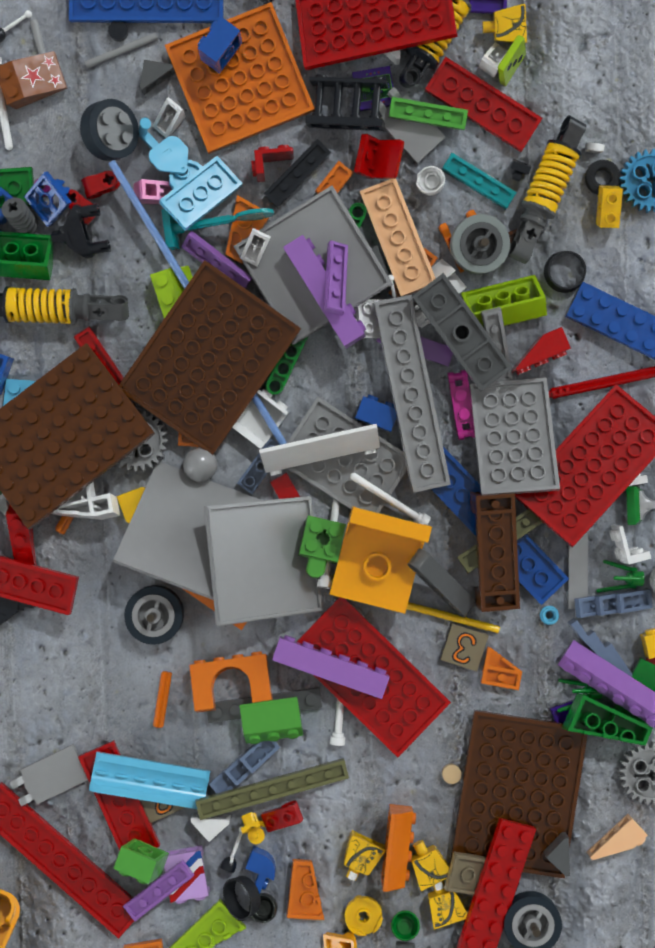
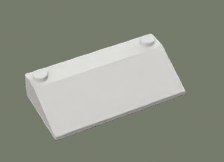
M377 424L260 449L259 453L265 472H270L272 476L281 474L282 469L364 451L365 455L376 453V449L380 448Z

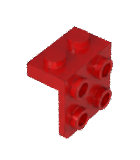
M362 134L354 172L368 179H395L399 171L404 141L400 139L379 140L369 134Z
M279 145L277 148L270 149V147L264 146L254 150L255 160L251 161L253 177H257V182H265L263 163L293 160V147Z

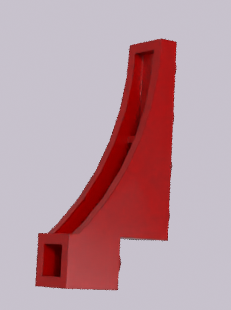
M9 504L6 519L13 557L15 560L37 565L33 528L27 529Z

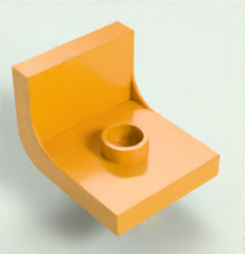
M352 506L329 594L405 614L416 574L408 566V563L419 548L422 549L425 542L428 543L432 527L427 524L423 525Z

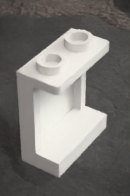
M258 390V396L277 427H279L289 414L287 411L288 406L280 400L277 403L271 399L273 395L267 390ZM252 400L232 427L260 449L264 447L273 435Z

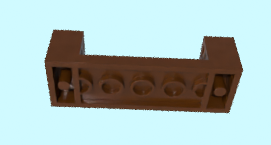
M481 491L470 492L471 512L476 516L479 586L475 587V605L481 612L520 609L515 493L481 495Z

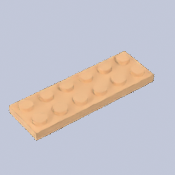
M396 178L361 190V198L391 274L394 276L400 297L420 291L436 278Z

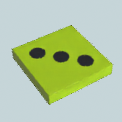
M520 35L515 38L498 65L500 84L505 87L526 55L525 38Z

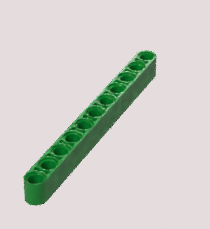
M354 203L350 207L349 213L360 229L367 211L362 203ZM355 209H360L363 215L357 218L353 216L352 212ZM309 336L295 345L291 343L289 347L296 348L297 354L294 357H289L285 352L276 364L266 384L270 394L276 396L283 392ZM286 364L289 367V371L286 374H280L278 372L280 365ZM274 381L279 382L281 385L277 392L270 390V384Z

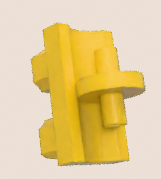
M250 812L241 816L244 827L241 828L242 834H248V839L253 844L262 843L265 839V832L261 829L265 827L264 822L259 821L256 812Z

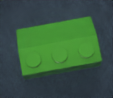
M297 697L240 705L246 744L278 741L283 738L295 739L303 736L301 712Z

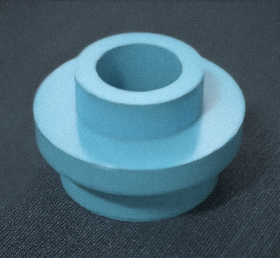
M545 606L540 611V619L543 623L552 625L558 621L559 612L553 606ZM547 612H552L551 618H546Z

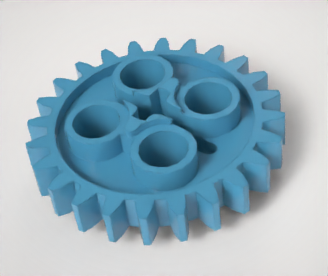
M645 149L642 155L640 152H637L635 157L631 156L629 162L624 163L623 166L626 169L620 171L624 175L620 177V181L623 184L619 187L625 189L622 196H628L625 201L626 203L632 201V208L639 205L638 211L645 207V211L648 213L651 208L655 212V197L653 198L651 195L653 193L655 196V149H652L650 154ZM635 170H641L643 177H638ZM648 178H649L650 180H653V183H652V184H651V182H648V181H647ZM639 188L646 190V196L640 195Z

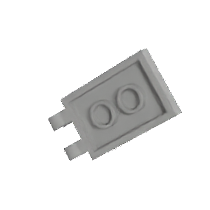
M395 87L388 91L387 95L390 98H402ZM407 94L403 97V99L412 100ZM380 101L379 115L385 122V130L394 140L400 139L404 141L403 150L416 164L445 138L435 125L388 118L390 106L386 108Z
M74 744L20 770L22 775L10 781L13 789L24 784L28 792L18 799L21 806L26 805L32 800L39 804L88 780L79 761V754Z

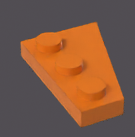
M237 195L233 216L241 211L259 209L260 207ZM269 218L232 222L225 255L243 265V261L233 246L249 237L253 228L258 231L264 228Z
M292 859L286 912L287 918L325 920L312 860Z

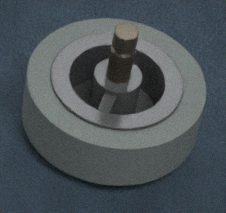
M486 214L473 215L460 222L454 229L450 239V252L453 260L461 269L473 274H483L497 269L506 260L510 250V237L506 227L495 217Z

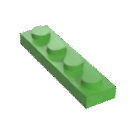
M392 97L388 118L464 131L468 110Z

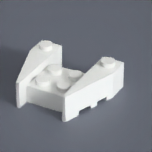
M92 482L51 514L104 520L120 516L117 497L111 493L96 496L94 482Z

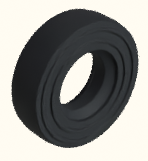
M609 160L595 161L588 167L585 173L586 186L594 194L598 195L599 185H601L595 179L596 173L600 170L608 172L610 176L609 182L604 184V186H618L620 182V171Z

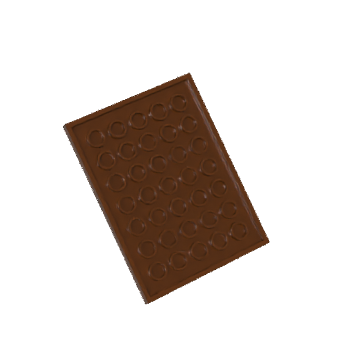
M204 260L119 386L133 401L213 456L302 328Z
M87 343L0 408V491L29 530L155 435V432Z
M474 710L451 859L453 851L487 856L498 820L503 818L536 828L522 872L565 879V875L546 858L543 851L561 832H566L568 835L570 848L588 735L562 729L564 723Z

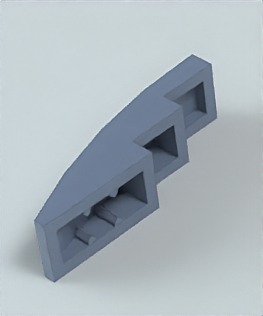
M651 589L574 598L576 618L627 613L653 608Z
M575 618L568 621V624L578 637L595 654L629 676H633L612 643L607 641L602 644L594 631L590 629L588 632H585Z
M262 741L258 744H253L209 783V786L216 794L233 789L248 775L257 770L280 746L275 741Z

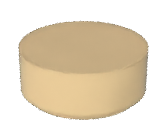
M447 764L442 769V777L447 783L455 784L461 779V770L456 764Z

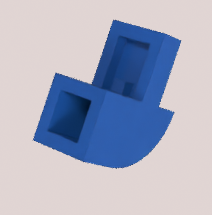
M253 845L245 869L258 874L254 883L258 888L259 894L261 890L266 889L269 879L274 880L276 864L269 852Z

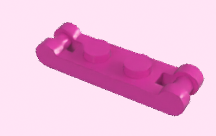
M461 370L459 373L448 372L447 377L458 440H464L465 437L475 438L468 374L465 370ZM462 380V386H456L455 381ZM469 423V429L463 430L462 424Z

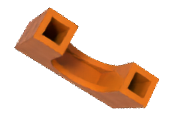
M261 651L253 652L251 656L244 657L243 654L233 655L232 659L226 660L224 657L213 658L212 662L197 660L194 661V664L189 665L194 711L197 713L216 710L214 683L222 672L229 669L243 671L248 676L252 703L273 700L268 658Z

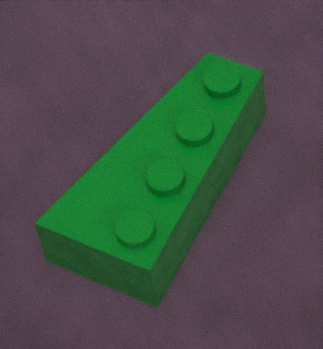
M577 693L562 729L646 746L653 727Z

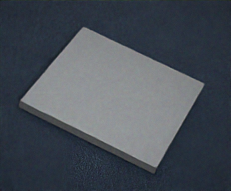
M333 185L259 230L271 236L258 267L242 260L268 305L302 328L293 340L292 345L329 324L328 319L283 248L301 235L305 239L310 238L315 246L313 252L316 256L320 254L325 262V265H323L325 271L328 242L332 240L348 245L345 302L347 305L350 303L355 308L393 285ZM249 237L233 246L239 257H241Z
M162 462L156 463L113 562L214 600L204 506L262 500L210 480L202 482L191 480L185 471Z
M311 496L204 506L216 626L323 611L321 588L317 587V581L320 577H310L306 572L308 558L298 556L306 518L308 515L313 516Z

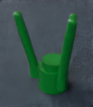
M603 560L605 564L630 572H627L626 576H614V580L626 581V585L597 589L596 592L628 588L636 589V586L644 585V572L637 571L635 567Z
M558 679L561 683L585 686L583 689H572V693H583V695L593 700L602 698V694L586 683ZM572 704L559 708L557 711L569 710Z

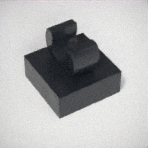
M513 159L510 168L515 170L512 179L520 181L523 173L529 175L531 165Z

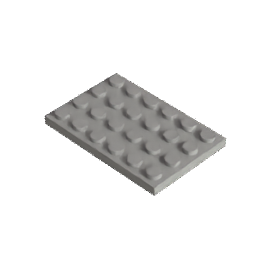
M547 378L497 381L482 391L478 389L475 383L470 384L481 495L559 491L560 483Z
M317 396L288 443L364 426ZM378 436L380 448L376 449V453L365 455L363 451L288 469L350 509L352 506H356L360 509L379 513L386 501L351 480L350 474H358L391 495L407 471L404 452Z

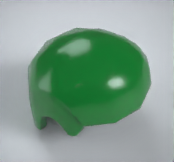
M408 910L396 913L391 921L392 933L402 941L412 940L419 933V919Z

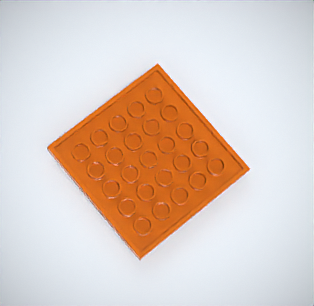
M272 2L227 19L229 23L240 30L242 45L220 74L201 61L198 52V42L203 36L206 37L208 35L210 27L165 45L208 154L314 112L313 103Z

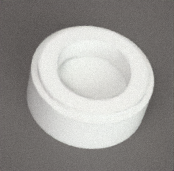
M585 143L584 151L601 154L604 152L605 145Z

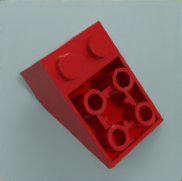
M560 327L538 337L511 369L512 373L516 372L519 375L531 370L530 366L533 364L536 368L548 363V358L550 357L555 360L567 355L566 350L571 349L563 328Z

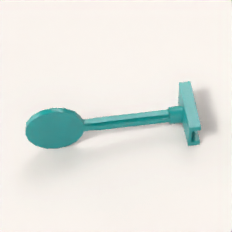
M270 208L250 209L241 211L234 216L225 215L203 219L196 222L186 231L229 224L238 220H261L272 217L274 210ZM161 209L165 243L171 250L180 249L178 234L185 233V231L165 209Z

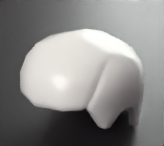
M424 167L417 174L416 185L423 194L429 196L437 195L444 188L445 174L438 167Z

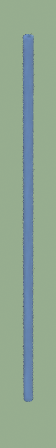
M116 161L109 162L108 165L185 289L189 283L188 279ZM256 393L252 401L279 445L286 444L285 438Z

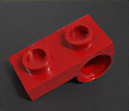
M296 800L261 814L267 832L299 824L304 819Z

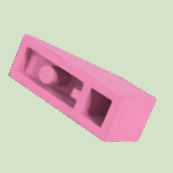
M141 179L133 184L134 192L141 204H159V200L172 191L168 181Z

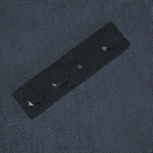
M317 139L269 187L264 196L278 209L331 155V152Z

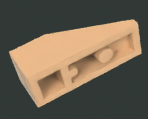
M627 814L587 851V854L592 860L634 849L636 846L642 845L648 835Z

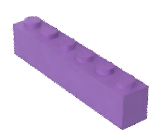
M301 235L285 245L283 248L344 347L347 349L366 337L364 331L367 329L361 320L357 321L354 314L356 312L350 303L348 305L345 303V313L342 316L324 311L326 271L323 265H325V262L320 254L316 256L313 252L315 246L310 238L305 239Z
M289 635L279 637L272 657L273 661L374 697L383 698L390 678L386 674V670L376 667L374 670L368 667L369 664L359 660L357 663L349 661L350 657L339 654V657L332 655L331 650L322 647L321 650L313 648L314 645L309 642L303 641L302 644L295 642L296 638Z
M573 640L564 652L558 666L580 679L583 683L588 684L600 694L608 697L615 704L628 710L632 715L645 721L649 726L655 728V692Z

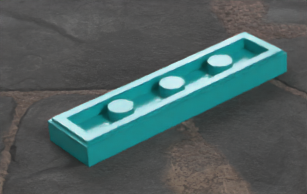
M454 153L450 154L441 169L505 210L517 193Z

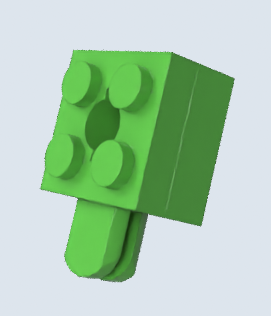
M307 516L298 556L308 558L306 572L310 577H321L325 573L327 562L332 564L338 562L346 524Z

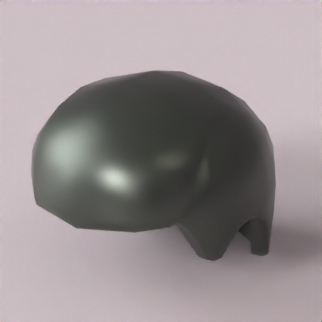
M260 893V908L251 917L256 922L267 923L276 916L278 906L272 895Z

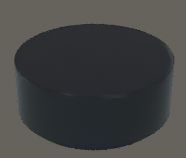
M113 21L109 25L108 32L114 41L120 42L127 38L128 28L123 21Z

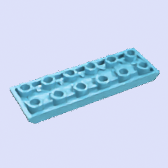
M97 751L89 791L197 809L195 800L206 797L211 771Z

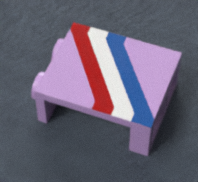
M202 845L166 851L169 855L164 867L165 873L182 859L194 873L190 880L169 895L170 903L176 902L181 904L189 899L203 900L206 896H209L210 887L207 886L202 859L204 853Z

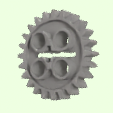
M144 411L142 416L155 432V435L138 447V458L135 457L136 448L121 460L120 467L124 468L127 465L128 471H131L133 467L135 472H138L140 467L143 471H146L147 465L153 468V462L160 463L157 459L158 457H165L161 453L162 450H168L164 446V444L169 443L167 439H164L168 433L162 432L165 429V425H159L161 420L159 418L154 420L155 415L153 414L148 417L147 411ZM150 446L151 452L148 455H143V448Z
M652 741L650 746L647 743L643 747L636 744L637 750L635 751L629 748L631 754L624 753L627 760H620L624 767L618 768L623 773L618 777L624 780L621 786L627 787L625 792L627 794L631 793L630 797L633 800L637 797L639 803L644 799L647 805H649L650 800L655 804V743ZM643 761V766L640 769H636V763ZM646 780L645 786L638 788L639 782Z

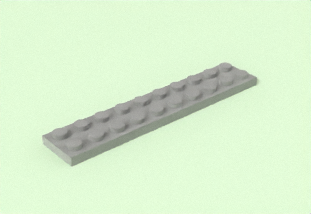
M412 295L373 302L412 493L451 485Z

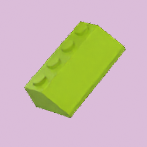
M189 265L180 267L190 282L193 276ZM172 268L150 274L164 318L184 291Z
M535 275L461 293L462 299L482 326L481 311L497 307L501 308L504 326L547 315L546 296Z

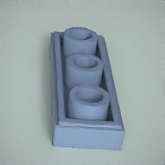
M270 437L262 449L278 446L279 443ZM258 453L237 482L239 486L252 495L268 474L265 472V469L260 470L258 468V464L262 462L260 453Z

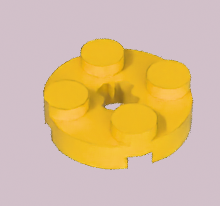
M357 895L345 908V922L348 929L355 935L367 936L366 934H373L380 928L383 920L382 909L379 903L372 897ZM367 912L369 917L361 920L359 913Z

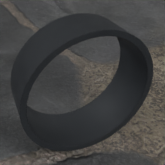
M560 251L553 254L547 260L544 267V277L547 284L553 290L561 293L572 292L579 288L586 276V264L583 258L573 251ZM570 253L581 261L584 275L577 285L562 287L552 279L550 266L553 259L559 254Z
M239 876L225 882L223 899L226 908L234 918L244 921L259 910L261 903L260 894L255 883L250 878ZM236 882L243 885L251 901L250 912L242 908L236 898Z

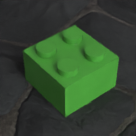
M134 838L121 846L114 869L119 871V874L122 876L136 878V881L141 884H150L162 875L169 853Z

